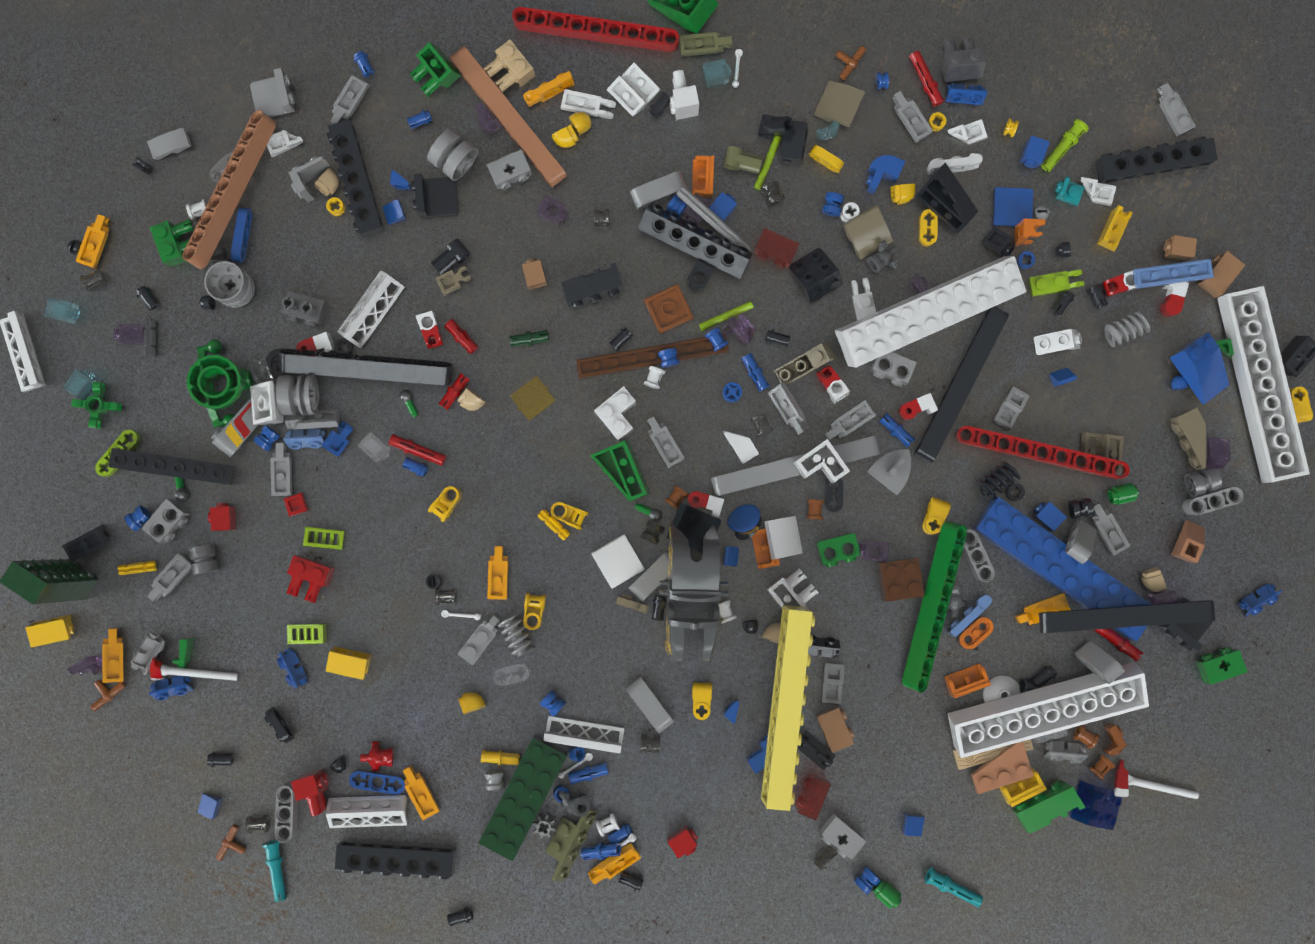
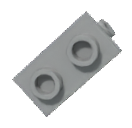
M150 633V635L146 636L140 646L141 649L146 651L145 653L137 651L131 661V668L135 670L140 668L142 673L146 675L147 671L150 670L152 658H156L158 653L162 652L165 640L161 634L157 636L154 633Z
M1050 740L1045 743V749L1048 752L1044 755V758H1050L1054 762L1070 760V763L1079 764L1088 757V755H1084L1086 753V746H1082L1081 743L1068 742L1067 749H1064V742Z

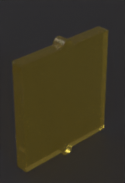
M537 376L510 396L518 406V410L522 411L529 421L555 402V399L548 392V387H544Z

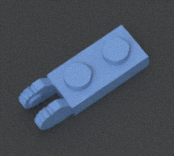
M986 594L975 601L974 608L972 606L968 607L963 612L965 616L960 621L956 619L949 625L951 629L947 633L951 637L958 636L991 605V596Z

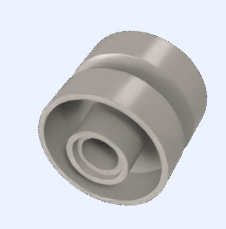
M449 128L433 143L428 152L427 160L438 169L443 167V173L453 181H456L472 166L477 157L478 149L468 141L462 142L463 137L452 128Z

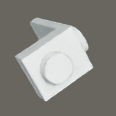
M1068 329L1035 336L1036 354L1043 355L1067 349H1081V334L1075 329Z

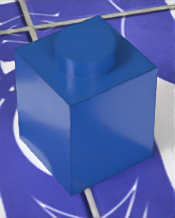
M1032 135L1025 144L1019 162L1024 163V166L1028 168H1038L1043 162L1050 142Z
M721 192L709 209L725 222L736 209L737 203L733 196Z
M1040 502L1033 511L1035 513L1032 515L1048 532H1054L1067 518L1051 502Z

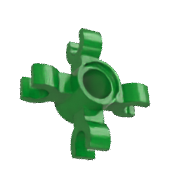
M102 382L92 383L93 395L86 400L72 399L71 407L85 408L91 413L88 421V427L101 429V415L105 414L108 410L122 412V404L108 402L103 398L106 384ZM97 401H99L100 405L99 408L96 410L94 405Z

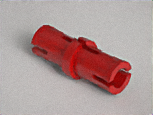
M450 319L445 324L444 328L453 335L454 340L460 343L469 354L474 353L479 346L468 336V332L460 328L454 319Z
M460 373L452 386L447 388V393L438 404L449 410L455 399L461 396V391L470 379Z

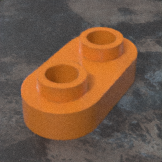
M986 617L975 619L959 634V644L966 649L977 647L992 633L994 628L992 621ZM981 623L985 624V628L983 630H980L979 625ZM966 636L971 637V640L968 643L965 642Z

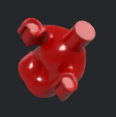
M372 741L370 752L368 754H360V762H368L372 772L379 771V766L393 767L394 750L393 748L380 749V741Z

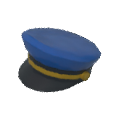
M752 504L739 506L729 515L727 520L728 527L735 531V536L739 540H747L752 537L762 523L760 510Z

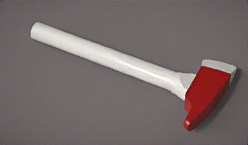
M155 657L152 658L150 664V678L154 681L166 679L165 675L235 681L238 679V673L176 668L162 665Z
M1122 759L1118 762L1114 781L1115 796L1128 797V785H1135L1193 799H1198L1199 792L1135 778L1128 774Z

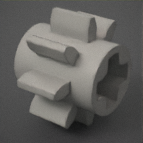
M549 814L543 818L541 815H538L539 822L534 821L532 823L533 826H536L533 834L538 833L540 839L546 835L548 838H551L550 831H556V827L552 826L555 819L551 820L548 818ZM542 823L544 825L548 824L547 830L545 828H540Z

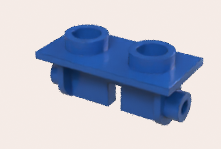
M951 83V85H947L946 91L948 94L945 102L983 105L988 91L982 85H968L967 89H965V84Z
M1266 584L1255 591L1259 596L1258 599L1252 593L1242 599L1239 606L1242 610H1247L1245 617L1250 614L1255 616L1263 610L1262 607L1266 604L1271 606L1276 603L1282 591L1275 592L1276 587L1274 584Z
M289 648L284 651L285 655H282L280 652L277 655L278 659L276 661L281 670L285 669L287 673L285 679L288 685L296 689L298 687L297 683L304 685L308 682V676L302 666L294 668V665L300 663L295 651Z
M190 676L171 677L172 684H170L168 678L155 681L150 685L152 692L148 694L156 700L162 701L170 696L186 695L187 692L194 691V688L188 685L191 682Z

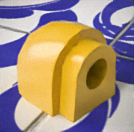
M576 112L569 116V120L578 136L590 129L592 121L587 113Z
M572 125L551 135L556 145L562 148L572 147L579 141Z
M916 184L891 186L892 202L898 205L908 203L915 195Z
M475 692L464 693L462 697L458 698L464 715L486 706L482 696Z

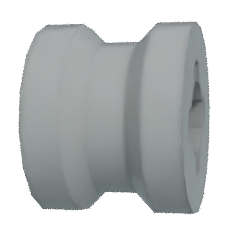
M504 771L485 773V778L487 779L486 790L505 788V783L503 782Z

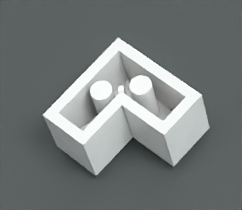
M623 386L594 410L618 442L633 431V427L624 418L623 414L634 406L636 401Z
M828 439L794 462V465L804 479L820 468L831 483L836 482L850 472Z

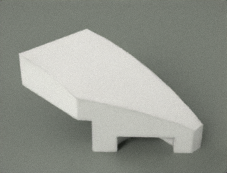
M982 119L948 130L949 135L969 145L988 138Z
M282 130L272 134L267 148L271 157H274L303 143V139Z
M1081 177L1080 182L1085 187L1084 189L1092 202L1106 206L1112 205L1116 186L1097 183L1098 180Z
M726 430L723 431L727 441L743 464L759 454L748 436Z

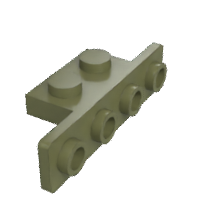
M589 809L586 816L580 818L578 824L567 817L561 818L545 851L559 861L552 876L553 881L564 882L569 876L570 868L578 857V851L587 838L589 828L595 822L596 810Z

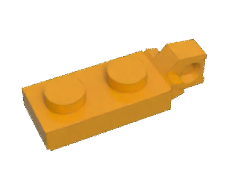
M570 71L560 73L555 79L542 83L534 90H528L523 94V97L528 107L540 101L542 103L563 92L564 89L574 86L575 83Z
M98 214L95 223L87 226L76 262L95 269L97 268L109 234V228H107L109 218Z
M495 546L494 556L490 555V560L488 561L487 599L507 600L509 561L508 556H504V546Z
M1060 593L1027 605V607L1023 608L1024 613L1016 615L1015 618L1017 623L1020 624L1027 621L1029 625L1039 623L1038 613L1070 610L1065 593Z
M108 628V639H103L102 683L123 682L122 638H117L116 628Z
M412 765L404 768L403 773L407 778L404 780V787L423 821L441 809L420 772L416 773Z
M630 842L621 848L620 856H610L588 872L589 878L594 885L606 878L610 880L641 859V855Z

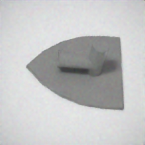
M909 449L896 450L883 455L869 468L867 473L895 495H898L905 486L911 471Z

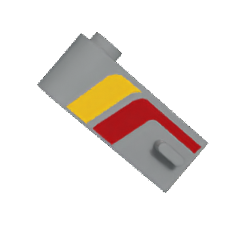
M251 398L222 431L218 429L211 437L214 440L212 444L230 458L239 450L244 441L258 426L253 425Z

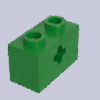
M1231 647L1222 648L1219 650L1220 653L1214 655L1213 653L1202 655V659L1196 661L1203 683L1210 685L1248 672L1240 650L1232 649Z

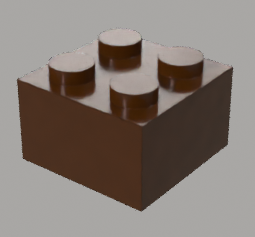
M913 557L877 563L882 601L889 602L924 596L919 558Z

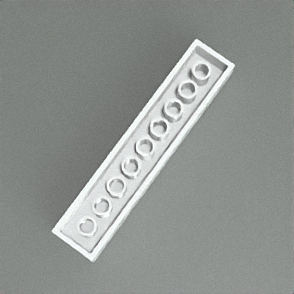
M1004 256L835 330L847 365L856 368L1027 291L1015 256Z
M1261 286L1225 294L1217 298L1226 337L1227 339L1231 338L1234 351L1232 362L1261 482L1271 483L1308 475L1310 472L1265 288Z
M1133 662L1122 665L1125 672L1110 684H1107L1093 673L947 713L953 745L959 756L963 758L1149 707L1145 673Z

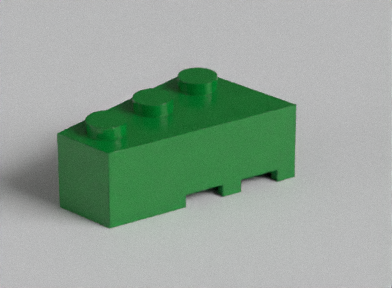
M628 440L590 455L629 502L651 494Z
M1056 780L1049 784V788L1046 791L1017 804L1016 808L1012 810L1023 829L1030 834L1052 824L1051 820L1059 815L1062 818L1069 816L1068 811L1076 807L1081 810L1085 806L1071 785L1062 780Z

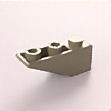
M824 342L779 367L774 372L780 383L785 382L787 386L837 359V356L830 343Z
M1196 407L1171 418L1170 421L1172 430L1180 438L1182 449L1189 456L1190 465L1196 470L1206 468V423Z

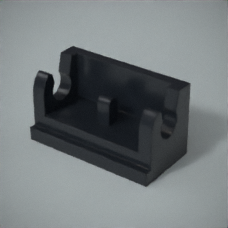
M793 121V131L783 136L780 158L784 159V162L803 165L809 127L807 122Z
M1295 336L1281 353L1287 376L1298 377L1315 357V341L1310 336Z
M103 524L62 545L71 562L107 545L110 537L104 535L103 531L106 528Z

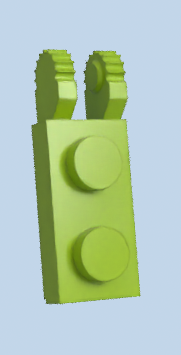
M1082 270L1029 277L1031 297L1064 292V290L1069 291L1073 288L1085 286L1084 281L1069 284L1068 277L1080 276L1083 274Z

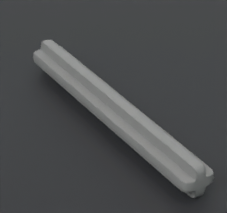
M683 186L678 190L677 195L724 238L731 240L737 246H743L749 251L751 250V246L686 187Z

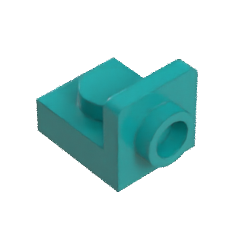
M1066 176L1062 181L1059 180L1056 185L1055 191L1057 194L1055 199L1077 206L1085 187L1070 182V177Z

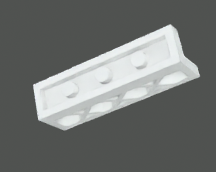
M380 270L337 333L361 349L405 287ZM392 282L397 288L394 293L387 294V287ZM384 299V307L376 310L377 301ZM368 315H373L374 321L372 324L365 325V318ZM362 330L363 337L357 342L352 337L356 331Z
M17 311L7 313L8 317L1 319L0 325L21 392L45 386L46 384L24 314ZM9 322L11 324L13 333L8 330L7 323ZM15 340L19 351L14 349L13 343ZM20 359H22L24 368L19 365ZM26 376H27L28 381H29V384H30V385H28V386H26L25 381H24L25 378H26Z
M549 715L543 741L621 753L624 727ZM551 722H560L564 729L559 732L550 731ZM576 724L580 726L583 732L577 736L572 735L568 728ZM595 727L599 729L602 735L596 739L591 738L587 731ZM612 730L619 731V741H610L606 734Z
M406 795L329 798L326 809L329 828L407 825ZM392 816H401V818L395 819ZM359 817L362 820H355L353 818ZM333 818H340L342 821H334Z

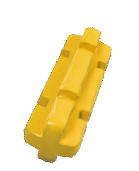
M546 509L541 510L538 517L545 521V524L555 534L558 533L562 540H566L570 532L567 529H563V526L553 516H550Z
M146 561L118 565V574L127 575L156 571L157 562Z

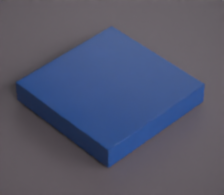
M994 188L993 226L1015 227L1024 218L1032 219L1033 189Z

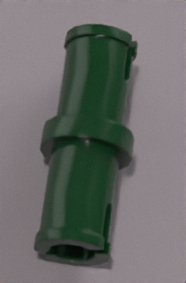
M548 330L538 332L526 331L525 334L510 335V345L513 348L549 342Z

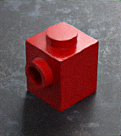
M217 503L216 507H211L210 512H208V522L211 524V531L236 530L235 507L228 506V503Z
M686 825L668 837L667 843L679 859L685 854L689 856L696 851L695 847L698 846L696 841L698 836L693 829L689 830Z

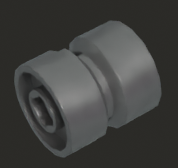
M1214 466L1202 469L1200 473L1195 471L1184 476L1186 489L1193 498L1205 495L1206 492L1211 493L1222 489L1221 476Z
M214 544L188 549L190 560L194 561L191 565L193 575L219 571L217 561L213 559V556L216 554Z

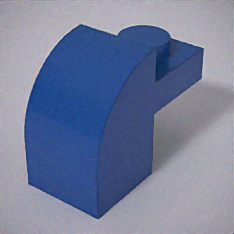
M883 155L876 158L867 170V172L872 173L866 182L869 185L867 192L874 194L881 178L895 183L905 161L892 155Z

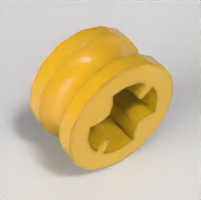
M940 112L933 113L928 119V124L933 131H940L946 124V117ZM935 118H937V120H941L939 126H936L937 124H933Z
M1009 118L1003 135L1009 134L1013 138L1019 121L1013 122Z
M333 197L327 201L326 208L332 215L340 216L345 211V204L339 198ZM338 204L339 210L334 209L332 205Z

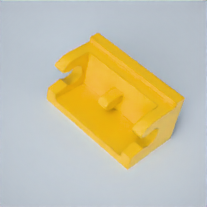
M1120 205L1111 211L1097 242L1098 245L1113 252L1118 247L1133 214L1131 211L1128 213L1123 212L1124 207Z
M71 614L33 622L25 627L31 648L68 640L71 638L70 634H74Z
M334 646L329 651L326 672L364 680L365 674L369 670L372 654Z
M1031 767L1033 777L999 787L1007 804L1011 807L1047 790L1038 772H1035L1033 767Z

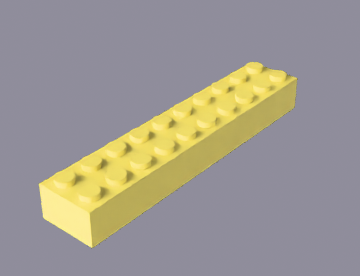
M782 606L761 800L766 809L790 811L791 805H794L795 794L792 793L793 785L797 783V773H795V765L799 764L797 746L801 745L802 737L799 729L800 726H803L804 715L801 714L802 706H805L806 694L803 693L804 686L808 685L806 667L810 666L811 657L808 654V650L813 642V635H810L811 627H814L815 615H812L813 612L806 607Z

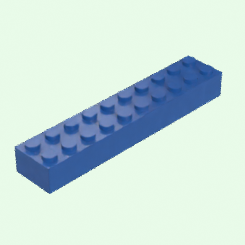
M1000 497L992 498L971 528L1085 609L1151 604L1091 561L1087 560L1084 564H1081L1065 553L1067 544ZM1147 626L1113 629L1129 640L1138 641Z

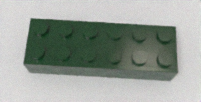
M69 558L59 560L32 559L28 561H12L0 579V583L31 604L36 605L86 600L98 580L93 577L94 574L87 569L82 570L78 567L76 561L71 562Z
M536 735L533 736L478 843L511 861L517 855L569 753L550 742L543 741L544 739Z

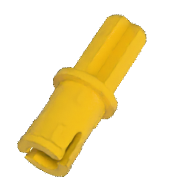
M482 750L481 763H496L498 766H501V764L519 765L520 754L502 752V750L499 752Z

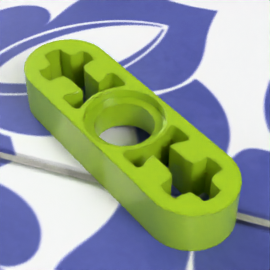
M134 430L123 431L96 463V473L104 477L112 476L118 469L109 468L110 460L108 458L110 459L111 449L120 448L121 450L134 451L141 441L140 434ZM128 435H133V442H128ZM103 465H108V467H107V468L109 469L108 472H107V471H104V472H103V470H104V467H102Z

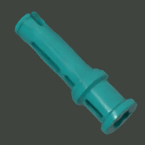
M271 840L262 844L267 858L265 864L269 866L274 902H279L280 897L281 901L287 899L281 868L283 856H280V842L278 840Z
M930 867L927 871L924 883L938 887L941 892L947 891L977 908L981 906L983 902L982 895L952 881L949 875H942L933 867Z

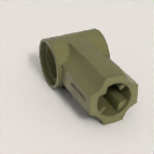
M728 146L723 167L734 171L741 169L759 174L763 157L746 153L738 147Z

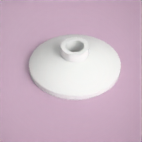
M1004 675L995 676L989 680L991 685L983 689V699L987 703L1002 699L1001 694L1003 692L1007 693V697L1020 694L1019 684L1011 677Z

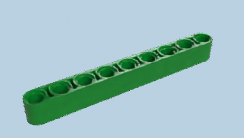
M950 521L944 522L941 527L902 678L904 687L920 693L927 689L967 536L965 525Z

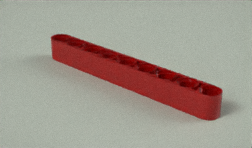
M517 7L512 13L514 25L521 31L665 52L676 51L679 46V34L671 28L527 7ZM520 16L526 17L524 21L517 20ZM538 19L545 20L542 24L536 23ZM556 22L563 23L560 27H556L554 24ZM576 24L582 26L580 29L577 30L573 28V26ZM599 27L601 30L593 32L592 28ZM612 30L619 31L617 35H612L610 32ZM635 32L638 34V36L632 38L629 36V34ZM650 35H654L657 38L655 40H649L647 37ZM673 38L675 42L668 43L666 39Z
M963 426L955 434L956 440L964 445L1106 478L1122 479L1127 477L1130 472L1129 465L1123 461L976 427ZM962 430L969 432L970 438L968 440L961 438ZM982 434L988 437V444H982L980 442V436ZM1000 439L1007 441L1008 446L1006 449H1002L999 446ZM1020 443L1026 445L1027 450L1025 453L1019 452L1018 445ZM1039 447L1043 448L1046 452L1044 458L1039 457L1037 454ZM1058 452L1064 454L1065 459L1063 462L1057 460L1056 455ZM1078 456L1082 457L1084 460V464L1082 467L1076 464V458ZM1097 461L1103 464L1101 471H1098L1095 467ZM1117 465H1119L1122 468V474L1120 476L1115 473V467Z

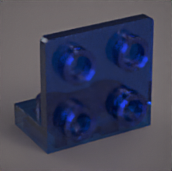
M1080 780L1077 794L1085 808L1081 810L1078 807L1072 809L1070 818L1088 826L1113 830L1117 822L1119 808L1122 804V797L1115 796L1114 790L1101 788Z

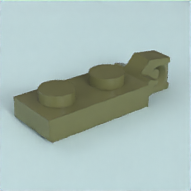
M717 32L679 36L681 57L723 52L725 48H731L733 44L732 36L722 37V34H717Z

